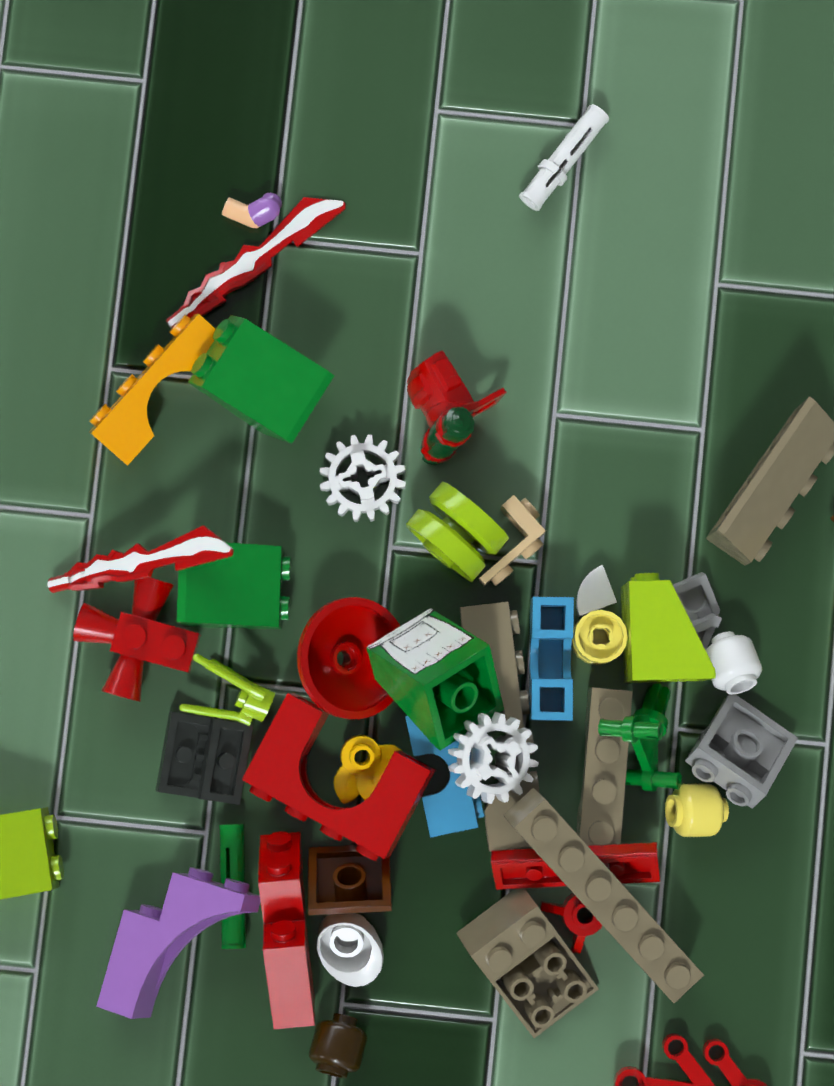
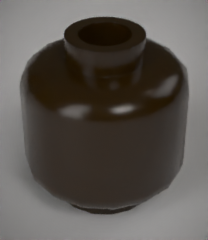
M334 1013L332 1020H322L317 1023L309 1050V1058L316 1064V1071L334 1077L347 1078L348 1073L356 1072L360 1069L367 1043V1035L362 1029L356 1027V1018Z

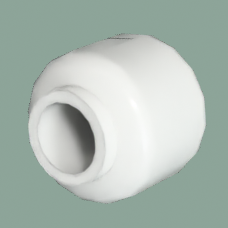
M731 631L723 632L713 637L711 640L712 644L706 649V652L715 668L716 678L711 679L714 687L726 691L730 695L743 693L753 688L757 684L756 679L762 672V665L752 640L744 635H735Z

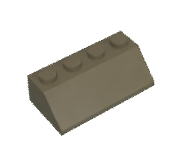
M808 397L792 412L706 537L709 542L744 566L751 563L753 559L758 562L763 559L773 544L768 539L776 526L783 529L794 514L795 509L790 506L798 494L804 497L816 482L818 477L812 473L820 462L827 464L834 456V421L814 399Z

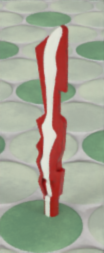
M303 197L260 246L243 245L234 261L220 263L219 270L206 274L201 286L188 291L184 305L165 320L172 329L184 315H187L190 319L194 314H200L203 317L225 303L226 299L224 297L230 292L246 286L272 268V258L290 243L294 242L298 248L346 209L345 202Z
M202 525L151 551L146 550L141 544L137 543L125 553L111 550L108 556L96 554L88 563L77 562L67 573L49 578L47 585L52 593L64 590L83 591L104 588V583L109 581L128 582L149 578L152 576L155 568L174 563L175 571L221 560L231 557L234 551L231 546L208 527Z

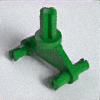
M654 683L653 686L647 689L642 709L636 710L633 715L625 716L623 721L601 718L598 724L600 736L622 737L624 742H631L642 770L627 769L625 785L642 786L644 791H656L657 787L679 790L682 784L680 772L658 771V741L662 739L668 729L669 723L665 713L671 696L670 689L662 686L661 683Z

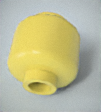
M682 784L679 790L675 789L671 795H668L665 803L666 821L682 837H710L716 835L721 829L722 823L726 822L729 816L727 800L722 798L719 790L711 784Z

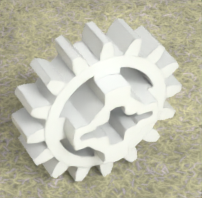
M352 435L351 446L348 447L338 441L336 445L339 453L336 456L331 453H326L325 455L326 460L331 464L330 468H320V474L329 478V481L320 484L321 491L332 492L326 500L327 504L331 506L338 502L340 504L338 515L341 517L348 510L352 511L354 522L359 521L361 513H367L371 522L375 521V511L379 509L387 516L390 513L387 503L391 501L399 504L401 501L395 490L405 489L406 482L397 479V476L406 472L404 465H394V462L399 458L398 451L387 454L388 442L383 440L378 446L373 445L372 435H367L365 443H359L357 437ZM364 453L377 456L386 465L373 464L365 458ZM351 456L352 463L347 471L336 476L342 462ZM365 469L367 475H374V477L368 479L369 486L361 487L359 482H352V479L358 477L357 471ZM390 481L384 495L375 501L374 493L379 485ZM351 491L360 497L361 504L347 500L340 492Z
M495 712L491 721L487 714L480 713L478 714V725L466 720L464 726L467 733L465 735L454 733L453 737L459 742L458 748L448 749V754L457 757V762L451 764L448 768L453 773L461 774L455 781V784L461 788L468 787L466 795L477 799L481 794L482 801L492 804L496 795L498 800L505 803L509 800L508 791L511 790L518 795L523 793L520 786L522 780L532 783L534 779L527 771L529 767H537L539 762L530 758V753L536 751L538 746L534 743L526 742L532 732L526 728L518 729L520 720L510 717L506 721L505 714ZM503 731L507 735H500L494 740L488 736L487 732ZM472 748L471 760H469L470 751ZM490 749L497 751L494 755L497 767L489 764L493 760ZM491 776L499 780V783L491 785L480 782L482 779L486 781Z

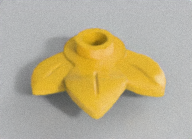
M356 735L349 738L341 748L340 758L342 765L336 772L333 781L334 790L339 800L346 804L360 795L365 801L374 791L394 751H400L401 749L392 744L378 745L374 739L366 735ZM359 750L368 751V758L364 762H356L354 759L355 754Z

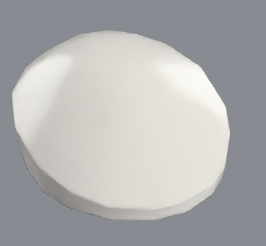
M357 913L329 914L323 918L318 928L317 952L326 970L336 980L348 986H364L374 981L382 970L384 960L383 946L374 927Z

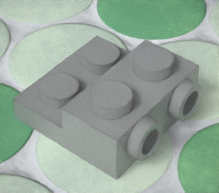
M728 694L709 726L700 735L685 762L692 766V772L696 778L703 782L713 781L725 789L727 798L733 804L738 806L748 805L753 809L767 795L798 737L736 694Z

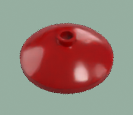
M340 598L327 603L317 610L305 625L298 644V672L308 696L326 713L343 719H363L380 713L394 701L375 680L366 648L400 627L398 621L385 607L366 598ZM339 652H341L344 657L343 663L341 665H339L337 661V655Z

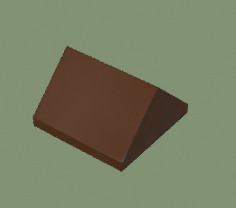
M357 845L309 847L308 915L392 911L390 857L383 859L379 856L377 861L371 860L355 850Z

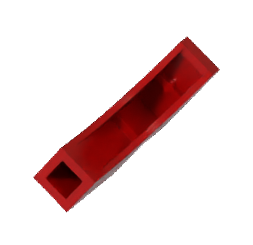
M278 831L268 835H260L258 887L264 924L263 956L273 1028L284 1029L315 1026V996L307 932L300 832L288 833Z

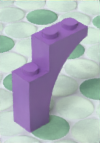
M190 867L188 874L173 872L163 909L141 904L140 910H123L96 1007L130 1019L150 1018L164 977L183 948L195 936L218 921L243 913L258 912L260 895L248 892L250 885L241 881L227 878L224 884L212 881L214 874L202 869Z

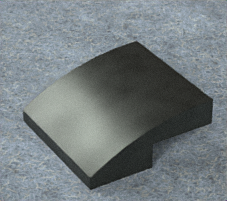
M169 711L156 791L240 805L244 784L242 778L246 772L253 725L247 726L239 722Z

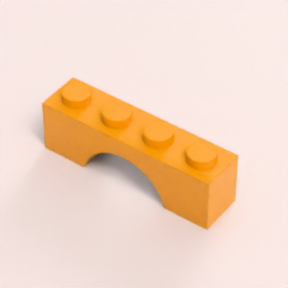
M194 314L191 319L184 315L170 330L174 338L165 348L158 344L143 360L147 368L138 378L131 374L116 390L120 398L111 408L104 404L93 415L89 422L94 426L89 433L128 466L154 437L147 417L148 400L153 389L162 379L173 373L191 371L196 359L201 354L207 353L214 342L213 334L216 329L200 314Z

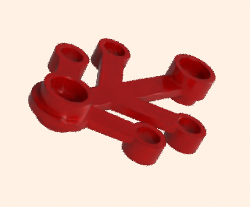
M676 1033L669 1034L664 1038L662 1049L668 1058L676 1060L692 1083L645 1077L641 1070L633 1066L621 1068L614 1077V1086H622V1082L627 1076L637 1078L636 1086H715L688 1051L687 1041ZM710 1039L704 1044V1058L710 1064L720 1068L731 1086H767L759 1079H747L730 1058L728 1047L721 1040ZM672 1040H680L682 1042V1050L677 1054H672L668 1051V1045ZM714 1045H719L723 1049L722 1056L718 1059H711L709 1057V1049Z

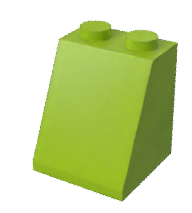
M659 573L634 574L635 577H631L630 581L621 587L622 621L626 626L628 635L626 647L623 650L624 683L687 682L715 679V668L671 581L659 580Z
M48 807L0 815V900L50 891L60 887L59 880L64 879V867L61 856L55 855L53 839L58 838V826L55 815H49Z

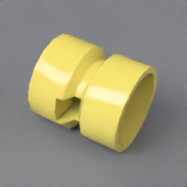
M605 610L591 611L578 620L573 627L572 649L576 656L585 663L592 665L606 664L620 656L625 649L628 638L626 626L621 618L613 612Z

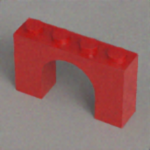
M287 693L242 780L252 785L249 791L255 796L268 802L275 798L286 804L284 811L302 821H306L309 817L322 824L319 830L327 836L341 841L344 836L357 844L355 850L361 855L377 861L379 856L383 859L390 857L436 769L401 750L394 751L374 791L365 801L349 808L337 807L327 803L316 794L309 782L307 759L329 714L300 695Z

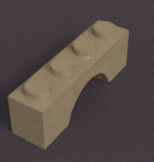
M593 687L588 689L585 719L584 774L576 826L577 835L587 846L621 844L629 742H624L622 737L600 736L598 724L601 718L623 721L625 716H630L633 691Z

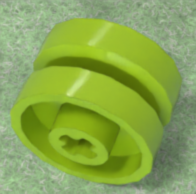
M442 481L429 496L431 506L443 520L430 511L418 509L406 523V527L436 559L448 568H452L468 581L473 582L486 565L483 557L471 544H474L487 554L496 555L509 540V537L474 502L448 483Z

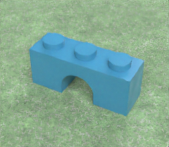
M532 597L530 600L529 721H573L571 644L573 639L574 597Z
M405 716L413 756L435 754L443 758L448 766L457 762V757L448 754V749L458 748L459 742L455 741L440 751L408 716ZM449 771L448 783L441 791L422 796L430 838L478 828L477 818L484 817L480 796L474 799L466 795L468 787L461 788L455 784V781L461 775L460 773Z

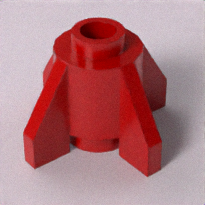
M574 893L567 896L562 904L541 901V911L561 915L563 922L573 932L572 953L580 954L585 937L595 934L603 926L593 914L591 917H585L584 923L578 920L577 912L585 906Z

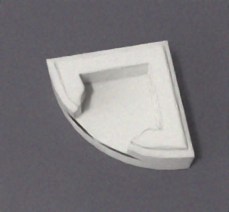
M603 565L591 571L579 587L576 600L578 617L617 603Z

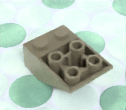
M525 888L512 890L456 933L472 959L533 1038H536L599 990Z

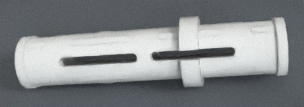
M594 104L589 105L585 113L565 136L550 158L542 160L538 165L539 172L525 190L519 194L520 199L528 207L539 211L557 185L562 186L566 182L568 171L609 121L608 115L601 108Z

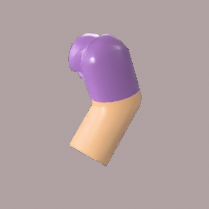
M271 192L264 194L263 197L249 205L229 197L224 205L222 215L250 228H259L279 215L282 201L278 195Z

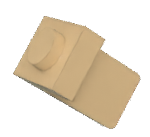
M513 495L501 506L500 510L525 539L479 578V582L483 586H486L490 581L497 586L514 571L509 566L520 555L527 560L544 545L540 538L546 531L536 520L540 514L526 498L519 501Z

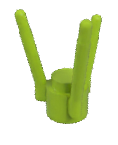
M200 654L193 655L195 662L241 689L234 704L241 708V710L236 712L181 704L179 706L180 711L235 720L247 726H250L253 718L263 722L273 702L275 692L251 682L216 659L208 660Z

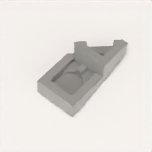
M701 572L673 584V587L706 650L716 627H719L722 618L718 616L720 608L705 573Z

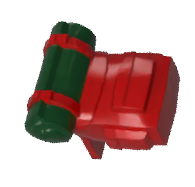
M443 350L433 354L411 371L407 379V392L415 409H421L429 425V429L424 434L421 443L422 460L434 466L448 461L456 453V449L471 437L475 426L473 417L496 405L507 393L503 387L485 398L474 402Z

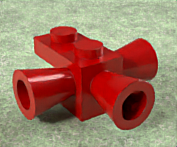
M150 577L135 580L132 615L121 612L119 619L86 602L83 603L75 623L73 641L112 644L110 651L120 654L101 690L102 692L141 702L144 661L190 673L194 661L193 655L196 654L201 634L156 621L174 586L173 584Z

